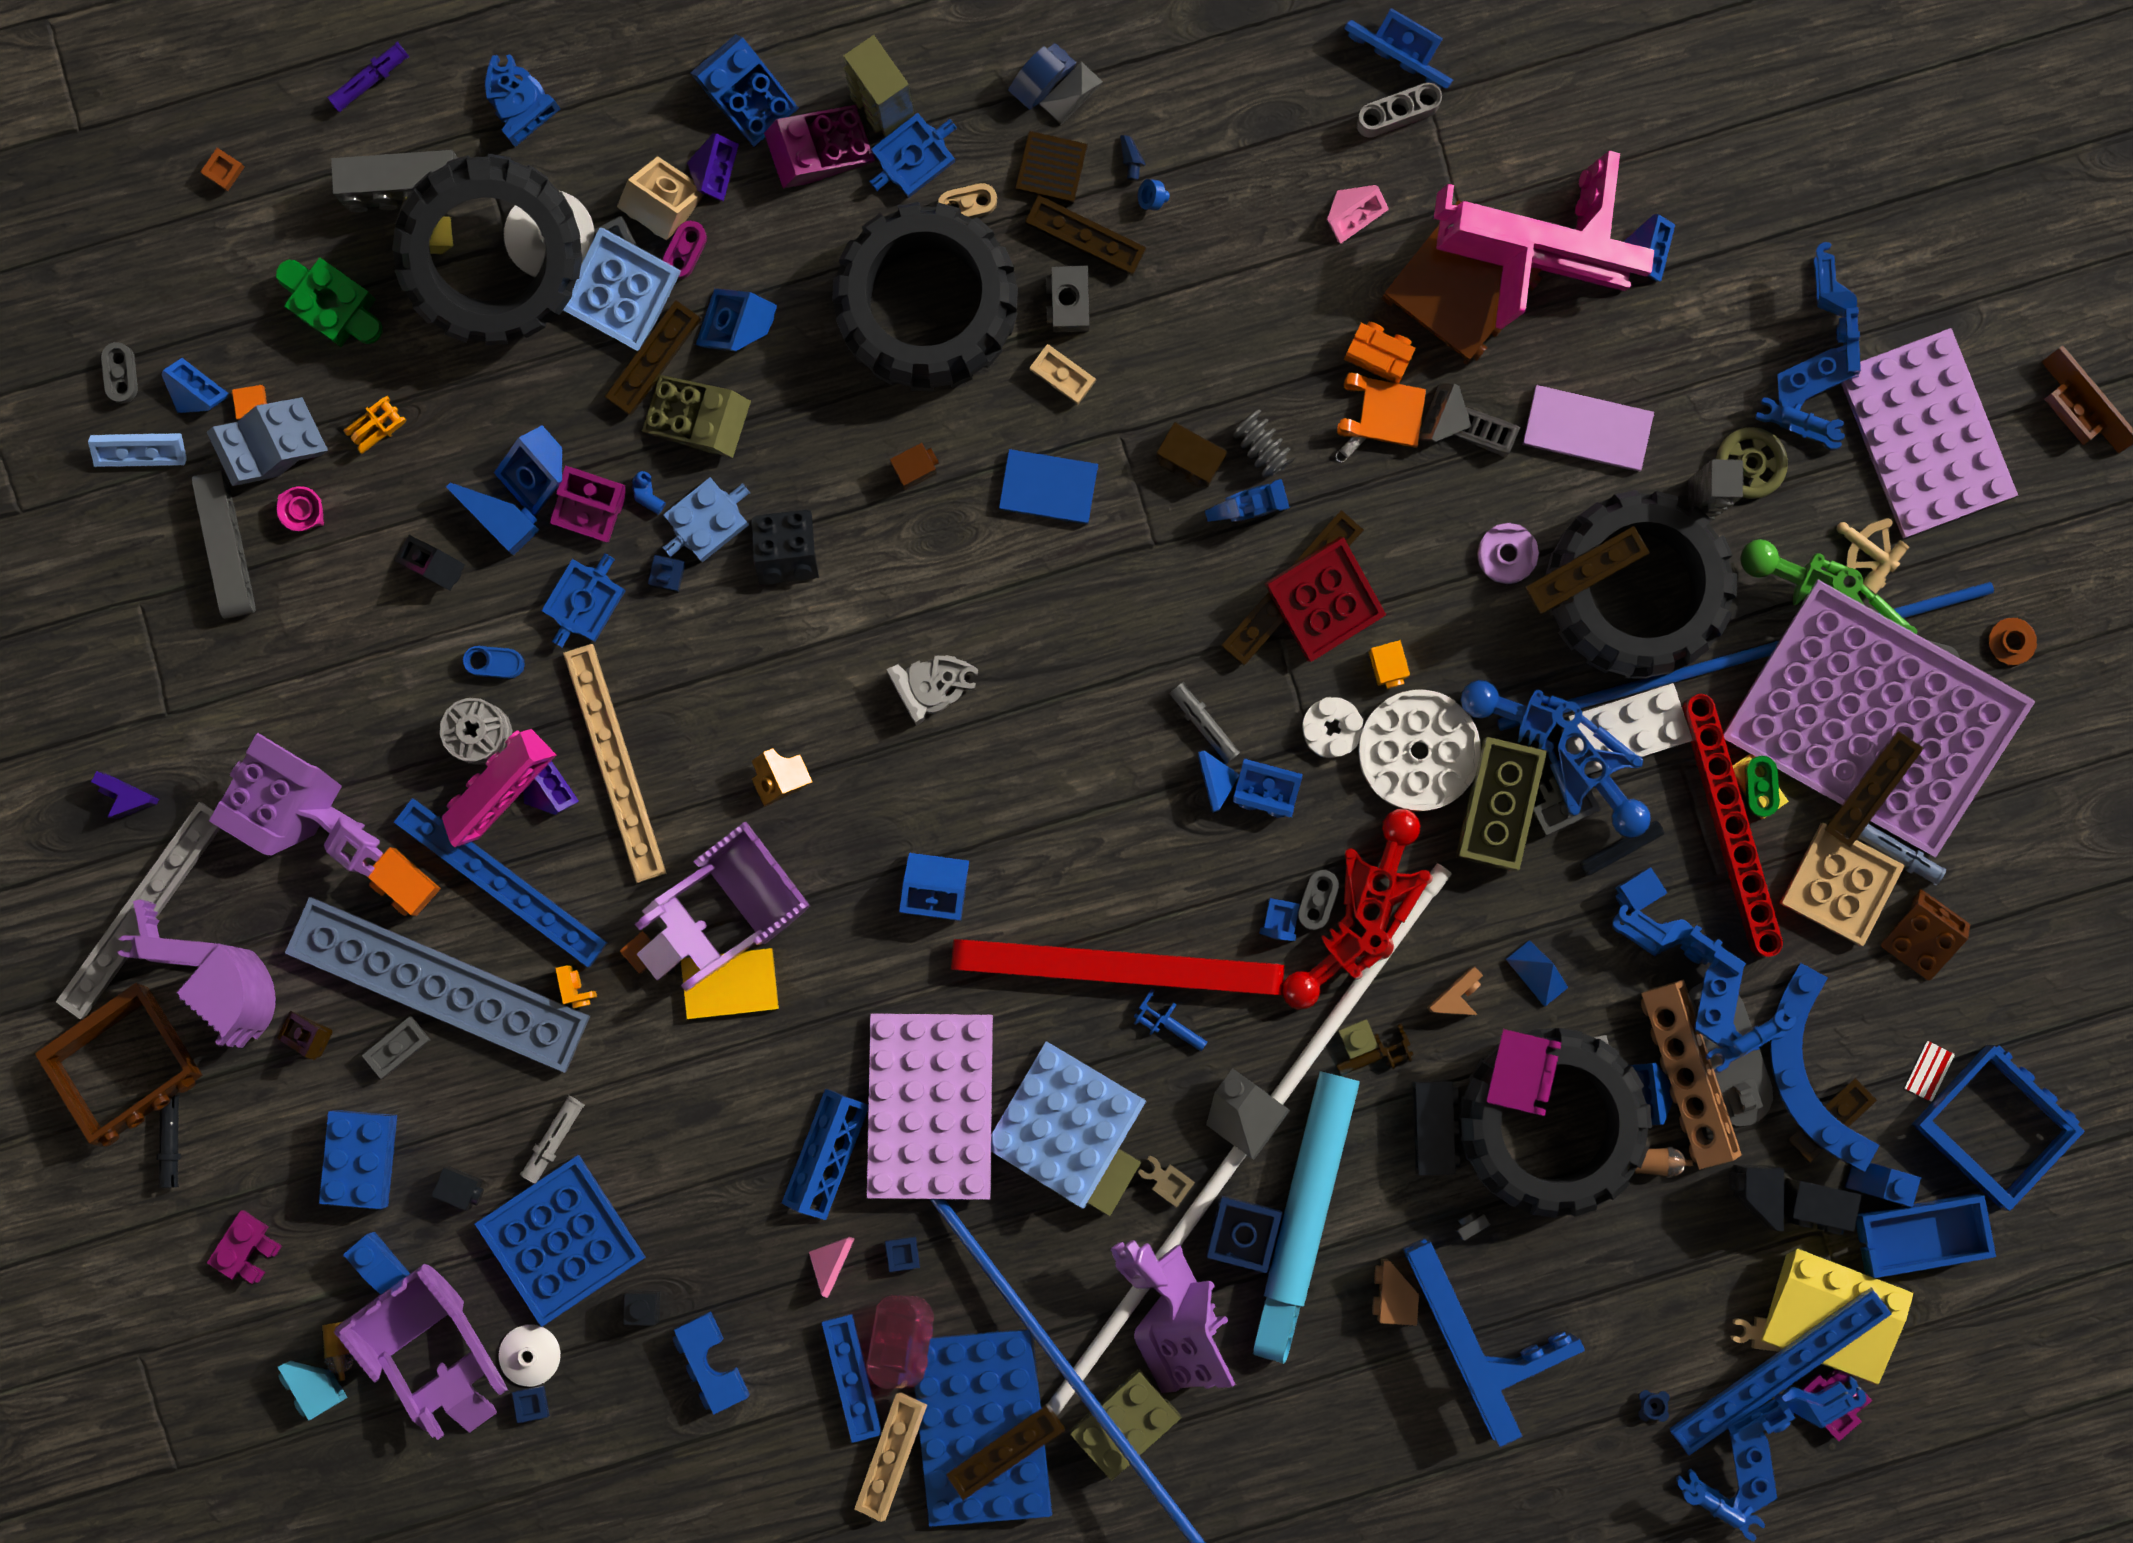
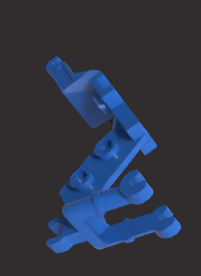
M1823 242L1817 247L1813 262L1817 307L1842 317L1839 318L1836 332L1837 343H1843V346L1831 348L1777 375L1779 405L1772 399L1763 398L1761 404L1769 406L1771 413L1764 415L1757 412L1756 419L1762 422H1774L1784 429L1802 435L1803 438L1808 437L1820 441L1827 449L1836 451L1841 448L1842 443L1840 441L1844 440L1845 434L1841 433L1839 429L1843 427L1844 422L1839 419L1830 422L1814 416L1813 413L1808 414L1800 411L1807 399L1853 377H1859L1861 372L1857 297L1853 292L1837 282L1835 257L1832 254L1823 252L1830 250L1832 244Z
M1623 905L1614 917L1612 927L1617 933L1624 935L1654 956L1678 944H1682L1680 948L1685 951L1684 955L1689 960L1700 964V962L1704 965L1708 962L1710 963L1704 976L1694 1029L1722 1048H1715L1706 1055L1707 1060L1713 1056H1719L1722 1059V1065L1714 1069L1716 1074L1726 1070L1731 1062L1738 1060L1753 1050H1759V1047L1768 1041L1783 1038L1787 1031L1791 1030L1796 1024L1797 1019L1794 1016L1787 1022L1783 1021L1785 1010L1780 1009L1772 1019L1759 1027H1753L1752 1031L1742 1036L1736 1030L1733 1022L1743 969L1746 965L1745 962L1721 947L1722 941L1719 939L1716 942L1712 941L1700 932L1702 929L1700 926L1696 925L1693 928L1686 920L1681 919L1659 924L1639 910H1635L1630 916H1627V905Z
M1849 1376V1387H1845L1843 1383L1836 1381L1818 1393H1811L1795 1387L1787 1389L1782 1395L1778 1393L1774 1396L1775 1399L1760 1408L1758 1407L1752 1413L1727 1427L1730 1433L1738 1490L1735 1496L1729 1500L1720 1494L1719 1490L1712 1489L1700 1481L1696 1472L1689 1469V1481H1685L1680 1475L1676 1477L1677 1484L1683 1491L1685 1500L1691 1505L1699 1504L1711 1512L1712 1516H1717L1733 1528L1740 1529L1746 1538L1755 1541L1756 1536L1748 1531V1527L1751 1524H1758L1761 1528H1764L1766 1525L1761 1518L1751 1514L1777 1499L1769 1442L1763 1431L1766 1430L1770 1434L1773 1431L1778 1433L1785 1430L1790 1425V1421L1795 1419L1794 1413L1819 1428H1823L1853 1409L1863 1406L1866 1402L1865 1392L1858 1387L1856 1380ZM1857 1392V1398H1853V1395Z

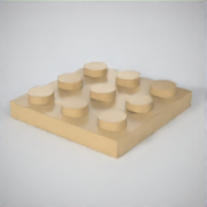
M1821 823L1779 904L1859 946H1864L1905 865L1858 840L1850 848L1825 831L1824 828L1827 824Z

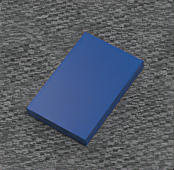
M1009 449L999 510L1088 524L1098 464Z

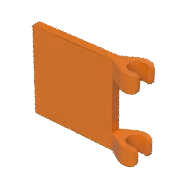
M1349 373L1345 378L1344 388L1350 391H1365L1360 423L1347 418L1341 419L1337 426V434L1341 436L1363 437L1417 448L1426 389L1371 379L1357 373Z

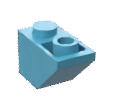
M294 1361L286 1362L278 1367L281 1372L279 1379L282 1385L287 1390L291 1389L296 1398L294 1404L301 1416H306L308 1420L317 1417L348 1398L333 1371Z

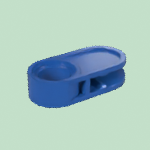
M473 646L463 656V665L466 670L477 676L516 678L523 672L525 667L522 655L509 648ZM479 652L485 654L487 659L486 665L481 669H474L470 663L471 657Z

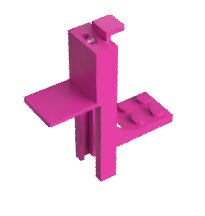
M1608 151L1586 170L1582 171L1579 178L1581 196L1575 209V214L1578 216L1575 229L1462 201L1458 206L1452 205L1454 185L1447 184L1437 193L1434 219L1440 220L1436 249L1503 266L1496 328L1503 329L1525 312L1531 267L1622 291L1628 290L1631 286V282H1629L1630 272L1642 276H1648L1652 273L1654 250L1610 239L1620 153Z

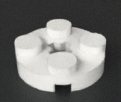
M1326 697L1314 703L1306 712L1302 722L1303 736L1307 746L1314 753L1325 758L1341 757L1353 751L1360 742L1363 730V719L1353 704L1342 698ZM1338 721V728L1341 729V732L1339 734L1333 733L1329 736L1326 733L1328 728L1324 726L1325 722Z

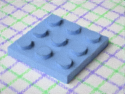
M599 228L581 265L580 276L574 285L572 297L563 310L639 351L649 337L681 270L610 231Z

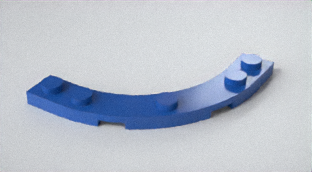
M1800 963L1776 1009V1012L1780 1009L1785 1010L1783 1021L1787 1022L1792 1016L1796 1017L1797 1020L1794 1027L1787 1031L1783 1038L1771 1040L1770 1058L1775 1084L1787 1111L1804 1130L1805 1134L1823 1150L1864 1173L1880 1145L1851 1130L1832 1116L1816 1096L1806 1074L1802 1051L1804 1028L1808 1014L1828 977Z

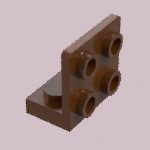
M1920 889L1913 897L1910 911L1881 943V947L1930 981L1968 940L1971 924Z

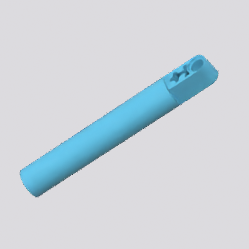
M1319 1071L1264 1292L1266 1301L1254 1345L1255 1356L1283 1364L1287 1360L1300 1307L1305 1304L1360 1081Z

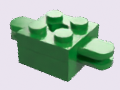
M320 257L311 270L295 260H286L279 265L276 271V278L285 289L292 293V296L284 306L295 316L339 347L343 346L350 335L365 344L375 343L381 338L383 326L376 316L368 312L376 299L366 289Z

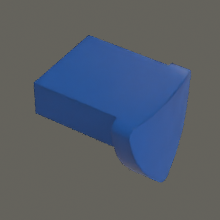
M1269 898L1264 928L1260 927L1259 934L1276 940L1296 941L1297 934H1294L1300 904Z

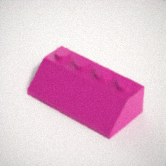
M532 729L522 732L517 730L505 741L507 747L501 753L496 752L485 763L487 766L482 774L477 773L467 782L466 786L468 789L462 796L460 794L456 795L447 804L446 807L449 810L442 816V820L450 843L454 847L478 840L556 756L552 749Z

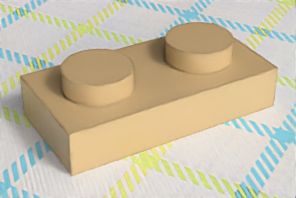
M1049 344L1045 346L1030 366V371L1077 405H1079L1096 382V378Z

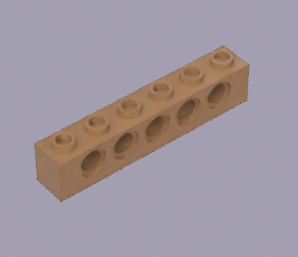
M1684 979L1641 993L1643 997L1641 999L1642 1010L1650 1018L1652 1025L1651 1037L1654 1044L1659 1046L1662 1055L1660 1058L1661 1068L1669 1076L1671 1082L1670 1095L1673 1102L1678 1104L1681 1113L1679 1117L1680 1125L1683 1132L1688 1134L1691 1143L1689 1145V1152L1693 1162H1697L1700 1170L1734 1161L1742 1154L1711 1060L1706 1059L1708 1051L1703 1036L1694 1029L1697 1017ZM1665 1009L1673 1012L1675 1016L1673 1024L1665 1019ZM1675 1038L1683 1042L1685 1047L1683 1053L1675 1049ZM1684 1068H1688L1693 1072V1082L1685 1079L1683 1075ZM1694 1097L1699 1098L1703 1102V1111H1699L1694 1107ZM1703 1127H1708L1712 1130L1714 1135L1713 1141L1704 1137L1702 1133Z

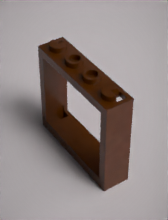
M134 983L35 1053L89 1144L106 1147L115 1143L120 1138L119 1134L128 1128L132 1129L145 1121L146 1115L153 1110L158 1111L166 1107L171 1102L170 1098L179 1092L183 1093L190 1090L196 1085L195 1081L203 1076L149 988L139 983ZM143 1005L183 1071L101 1128L61 1062Z

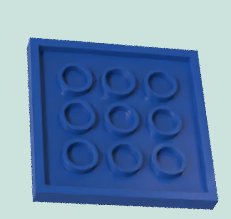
M577 1155L475 1223V1226L541 1327L646 1258L580 1155Z

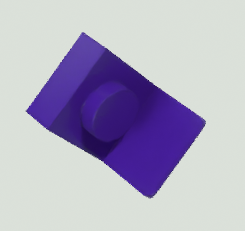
M96 771L91 781L100 786L98 792L113 799L116 798L109 812V818L118 819L157 805L159 798L103 772Z

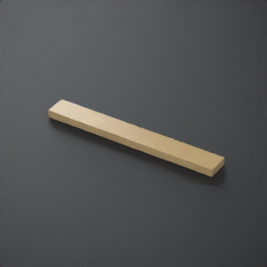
M589 644L563 653L636 883L667 874L594 645Z

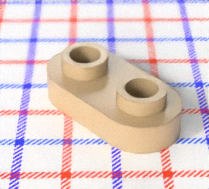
M979 183L946 191L940 196L938 202L946 205L955 203L961 209L962 214L972 219L992 213L997 205V194L990 185ZM979 197H986L988 202L985 205H979L977 199Z

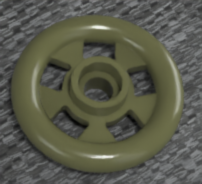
M1747 427L1732 432L1723 440L1717 451L1716 459L1728 460L1729 455L1737 456V460H1743V476L1752 478L1750 487L1743 485V498L1757 499L1773 493L1782 484L1787 474L1788 457L1783 444L1774 434L1761 428ZM1752 439L1754 448L1742 450L1740 442ZM1767 445L1775 456L1770 460H1767L1765 454L1761 451ZM1747 459H1753L1756 462L1754 469L1746 465ZM1766 468L1774 473L1767 482L1759 477Z

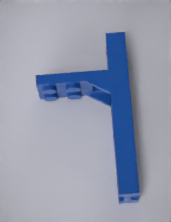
M1423 1238L1403 1247L1405 1256L1491 1438L1496 1440L1498 1446L1501 1447L1522 1437L1501 1390L1585 1351L1581 1340L1571 1333L1566 1335L1565 1331L1549 1337L1548 1344L1539 1348L1535 1344L1520 1351L1522 1356L1516 1359L1484 1356L1431 1242H1427Z

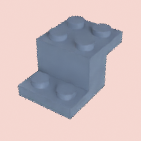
M302 397L257 405L239 421L213 426L207 431L232 486L279 477L297 461L319 457L328 451Z

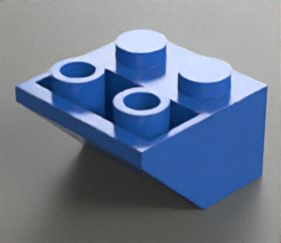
M909 853L899 912L961 921L969 861Z

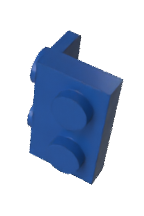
M1244 759L1233 802L1247 810L1260 809L1267 811L1273 817H1292L1303 774Z

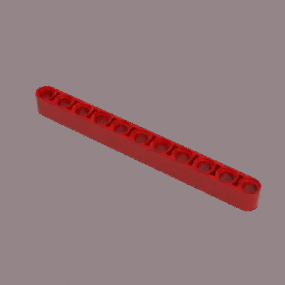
M953 939L951 970L1282 995L1285 966L1282 964Z

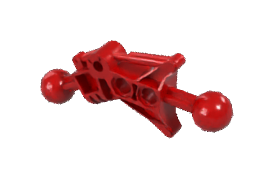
M1396 809L1390 812L1384 819L1382 832L1387 840V844L1379 868L1364 862L1354 849L1346 850L1344 894L1346 916L1341 922H1338L1341 929L1338 933L1332 928L1330 929L1333 936L1331 939L1326 938L1324 935L1321 936L1331 954L1311 971L1292 973L1284 981L1282 988L1283 998L1292 1008L1300 1010L1313 1006L1319 998L1320 986L1340 969L1344 968L1354 979L1358 980L1362 978V971L1365 968H1370L1378 960L1387 959L1394 950L1393 935L1401 922L1404 923L1425 887L1433 880L1432 875L1427 870H1421L1413 874L1396 873L1404 847L1415 842L1420 834L1421 825L1419 818L1413 812L1407 809ZM1389 879V887L1385 891H1376L1378 881ZM1403 900L1402 904L1400 905L1399 909L1394 915V918L1396 919L1394 920L1388 932L1386 933L1385 931L1392 913L1393 906H1395ZM1353 907L1355 917L1367 930L1362 938L1351 931L1355 926ZM1371 908H1380V915L1376 920H1367V913ZM1381 941V944L1375 947V943Z

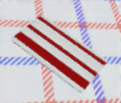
M1927 1041L1905 1089L1932 1102L1954 1058V1054Z

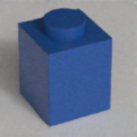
M1651 867L1645 868L1615 887L1619 893L1616 895L1618 903L1621 907L1627 905L1631 913L1635 910H1642L1667 894V891Z

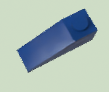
M449 483L446 486L513 555L540 531L534 525L537 521L536 517L526 507L520 511L514 504L453 483Z
M375 1232L366 1234L343 1254L362 1278L380 1295L410 1274Z

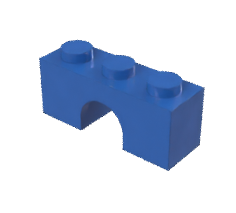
M711 1311L674 1330L676 1334L673 1337L674 1344L680 1354L684 1352L689 1364L686 1365L687 1372L693 1382L698 1381L702 1389L699 1396L706 1410L711 1408L714 1415L749 1397V1391L737 1367L727 1372H717L707 1362L709 1348L724 1339Z

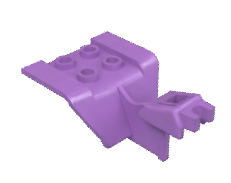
M257 733L246 752L244 760L242 762L239 761L232 769L230 777L233 780L222 800L218 803L209 822L266 855H273L314 836L321 825L330 833L324 843L326 852L348 871L359 872L365 876L371 875L375 868L369 865L366 859L371 858L377 862L381 858L383 853L376 848L380 841L363 831L364 824L354 821L331 807L342 786L317 766L308 764ZM348 843L357 849L354 856L343 851Z
M1135 1240L1130 1241L1126 1245L1123 1242H1119L1111 1248L1116 1260V1268L1135 1288H1155L1162 1295L1137 1326L1134 1333L1136 1344L1161 1393L1177 1392L1180 1388L1204 1386L1206 1389L1215 1385L1217 1388L1233 1387L1235 1382L1212 1339L1216 1329L1228 1322L1226 1316L1216 1317L1213 1309L1216 1307L1214 1303H1211V1293L1215 1286L1213 1282L1196 1281L1182 1254L1183 1251L1180 1245L1173 1247L1159 1260H1157L1149 1244H1144L1139 1248Z

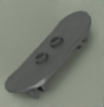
M1703 982L1689 991L1696 1017ZM1738 995L1733 1023L1736 1030L1743 1036L1753 1029L1744 1003ZM1703 1036L1708 1053L1715 1048L1722 1049ZM1760 1049L1757 1051L1753 1050L1738 1060L1731 1062L1728 1068L1719 1074L1715 1073L1732 1125H1752L1761 1120L1770 1110L1773 1101V1088ZM1713 1056L1710 1059L1713 1069L1723 1063L1719 1056Z

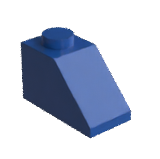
M1870 1163L1864 1173L1850 1166L1845 1188L1913 1207L1921 1177Z

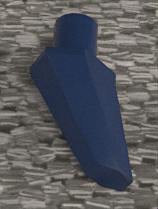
M1120 135L1123 164L1128 166L1127 180L1138 181L1140 167L1146 166L1133 139L1130 136Z

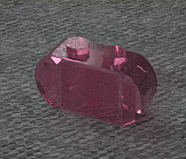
M891 1295L884 1298L877 1305L866 1368L871 1380L881 1388H912L924 1378L925 1369L928 1364L929 1343L933 1334L934 1314L930 1305L923 1298L909 1295Z

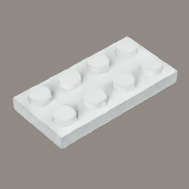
M1674 683L1582 712V715L1598 728L1600 726L1640 757L1693 741ZM1575 715L1565 717L1564 719L1566 721H1571L1574 719ZM1582 723L1578 725V728L1595 749L1613 752L1593 736L1594 733ZM1559 726V729H1560V732H1561V735H1562L1564 728H1561V727ZM1578 737L1569 738L1565 744L1567 751L1571 754H1579L1584 747L1582 740ZM1596 761L1588 762L1584 768L1586 775L1602 770L1601 764Z

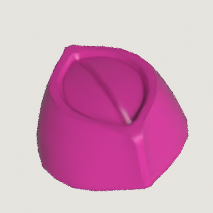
M297 486L286 490L278 496L277 515L286 528L294 531H305L318 526H324L322 502L312 489Z

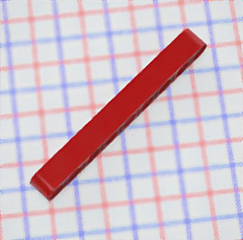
M1697 694L1685 701L1682 710L1693 740L1690 742L1748 944L1752 953L1756 956H1775L1782 949V936L1713 700L1708 695ZM1694 701H1699L1704 705L1705 713L1702 717L1696 716L1693 713L1692 704ZM1703 730L1712 733L1713 743L1711 746H1706L1702 743L1700 735ZM1712 759L1718 760L1722 766L1719 775H1714L1709 770V762ZM1720 788L1726 789L1730 794V801L1727 805L1720 803L1717 798ZM1730 817L1738 822L1739 828L1735 834L1729 833L1726 829V821ZM1737 847H1742L1747 853V859L1744 863H1739L1734 858V852ZM1746 876L1751 877L1755 881V889L1751 893L1746 892L1743 888L1742 883ZM1756 905L1761 907L1764 912V917L1760 922L1754 921L1751 917V910ZM1763 935L1769 936L1772 940V947L1768 952L1763 951L1759 944L1760 938Z

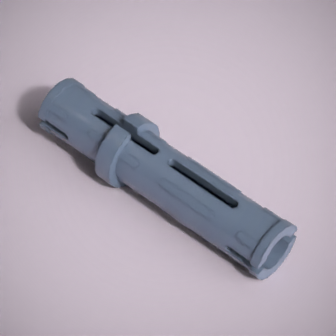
M1869 823L1857 838V840H1861L1882 854L1905 865V871L1910 874L1915 872L1932 882L1935 886L1939 884L1946 873V868H1942L1923 856L1924 853L1920 850L1915 852Z

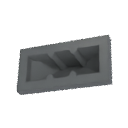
M1081 62L1040 102V105L1062 125L1103 82Z
M1439 384L1420 429V441L1436 442L1471 427L1458 385Z

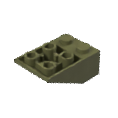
M661 375L642 432L705 452L733 458L751 401L729 389Z

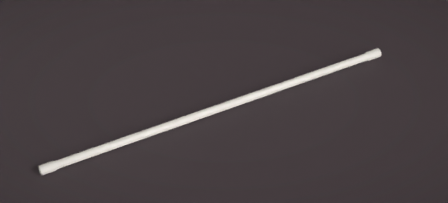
M1437 863L1430 872L1433 877L1432 882L1425 887L1404 923L1401 922L1393 935V952L1432 898L1439 893L1452 875L1442 865ZM1390 956L1387 959L1378 960L1370 968H1365L1362 971V978L1353 981L1271 1094V1097L1282 1105L1285 1103ZM1235 1146L1232 1148L1155 1254L1157 1260L1176 1245H1182L1246 1156L1245 1153ZM1132 1286L1074 1366L1073 1369L1082 1381L1149 1289H1138ZM1066 1379L1047 1403L1056 1416L1059 1415L1075 1393Z

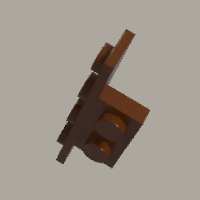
M2063 345L2041 361L2060 384L2044 400L2082 445L2089 442L2099 432L2102 433L2118 454L2133 445V428Z

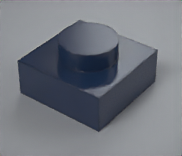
M916 1236L885 1241L889 1272L920 1268Z
M544 1385L512 1392L517 1423L550 1416Z

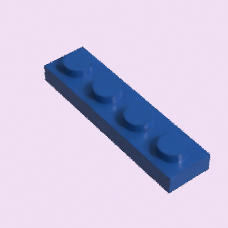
M848 1314L822 1321L852 1443L880 1436L882 1429L853 1315Z

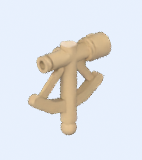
M1889 518L1869 524L1860 533L1854 528H1850L1847 523L1841 522L1837 525L1838 533L1844 534V537L1852 542L1847 553V567L1853 569L1871 568L1872 571L1863 580V584L1873 594H1876L1880 588L1886 585L1885 577L1889 572L1893 573L1900 565L1898 561L1905 554L1906 550L1909 549V546L1899 540L1898 544L1891 550L1888 528L1892 526V520ZM1882 530L1884 551L1867 539L1874 532ZM1859 549L1876 561L1856 562Z

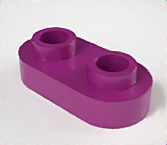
M696 221L683 222L677 228L663 257V261L674 266L676 261L681 260L684 262L683 268L679 269L681 273L677 280L685 279L692 273L707 242V235L703 226ZM690 234L697 235V240L693 243L687 241V237Z

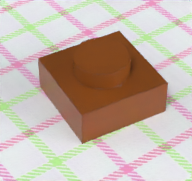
M216 148L201 170V173L229 191L245 166L219 148Z
M644 931L639 933L620 950L622 955L639 974L644 972L647 967L637 953L652 941Z

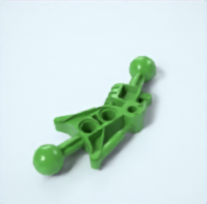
M1763 539L1751 541L1746 544L1741 552V566L1750 576L1762 578L1773 574L1796 584L1793 594V605H1797L1801 600L1804 602L1818 579L1864 605L1857 594L1861 591L1869 599V603L1881 615L1917 634L1915 627L1902 618L1878 594L1874 595L1863 584V577L1856 569L1849 568L1833 560L1829 562L1819 553H1815L1805 567H1801L1779 557L1776 547L1771 542ZM1848 576L1849 584L1845 586L1843 580Z

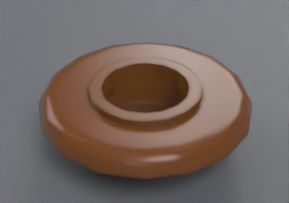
M2006 618L1999 621L1992 628L1989 635V647L1992 654L2000 662L2007 665H2019L2027 662L2033 656L2037 647V637L2034 629L2026 621L2019 618ZM2009 633H2015L2020 637L2021 645L2018 650L2010 649L2007 646L2006 637Z

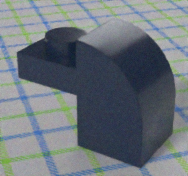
M1056 43L1048 48L1043 46L1023 66L1008 90L1030 110L1049 94L1058 80L1073 70L1077 62Z

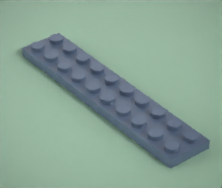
M309 897L285 951V954L564 1073L567 1072L590 1018L587 1014L312 897Z

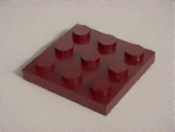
M1341 536L1264 583L1309 662L1314 661L1386 616L1345 538Z

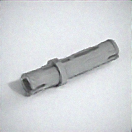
M570 1095L567 1096L565 1103L552 1121L541 1142L533 1147L534 1153L520 1173L522 1177L534 1184L538 1182L550 1161L553 1162L556 1158L554 1153L585 1104Z

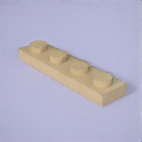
M896 1393L855 1510L880 1522L886 1521L927 1404L903 1393Z

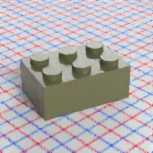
M1140 1368L1134 1371L1100 1402L1101 1406L1139 1456L1181 1419L1180 1413ZM1091 1412L1070 1429L1071 1436L1111 1481L1130 1465Z

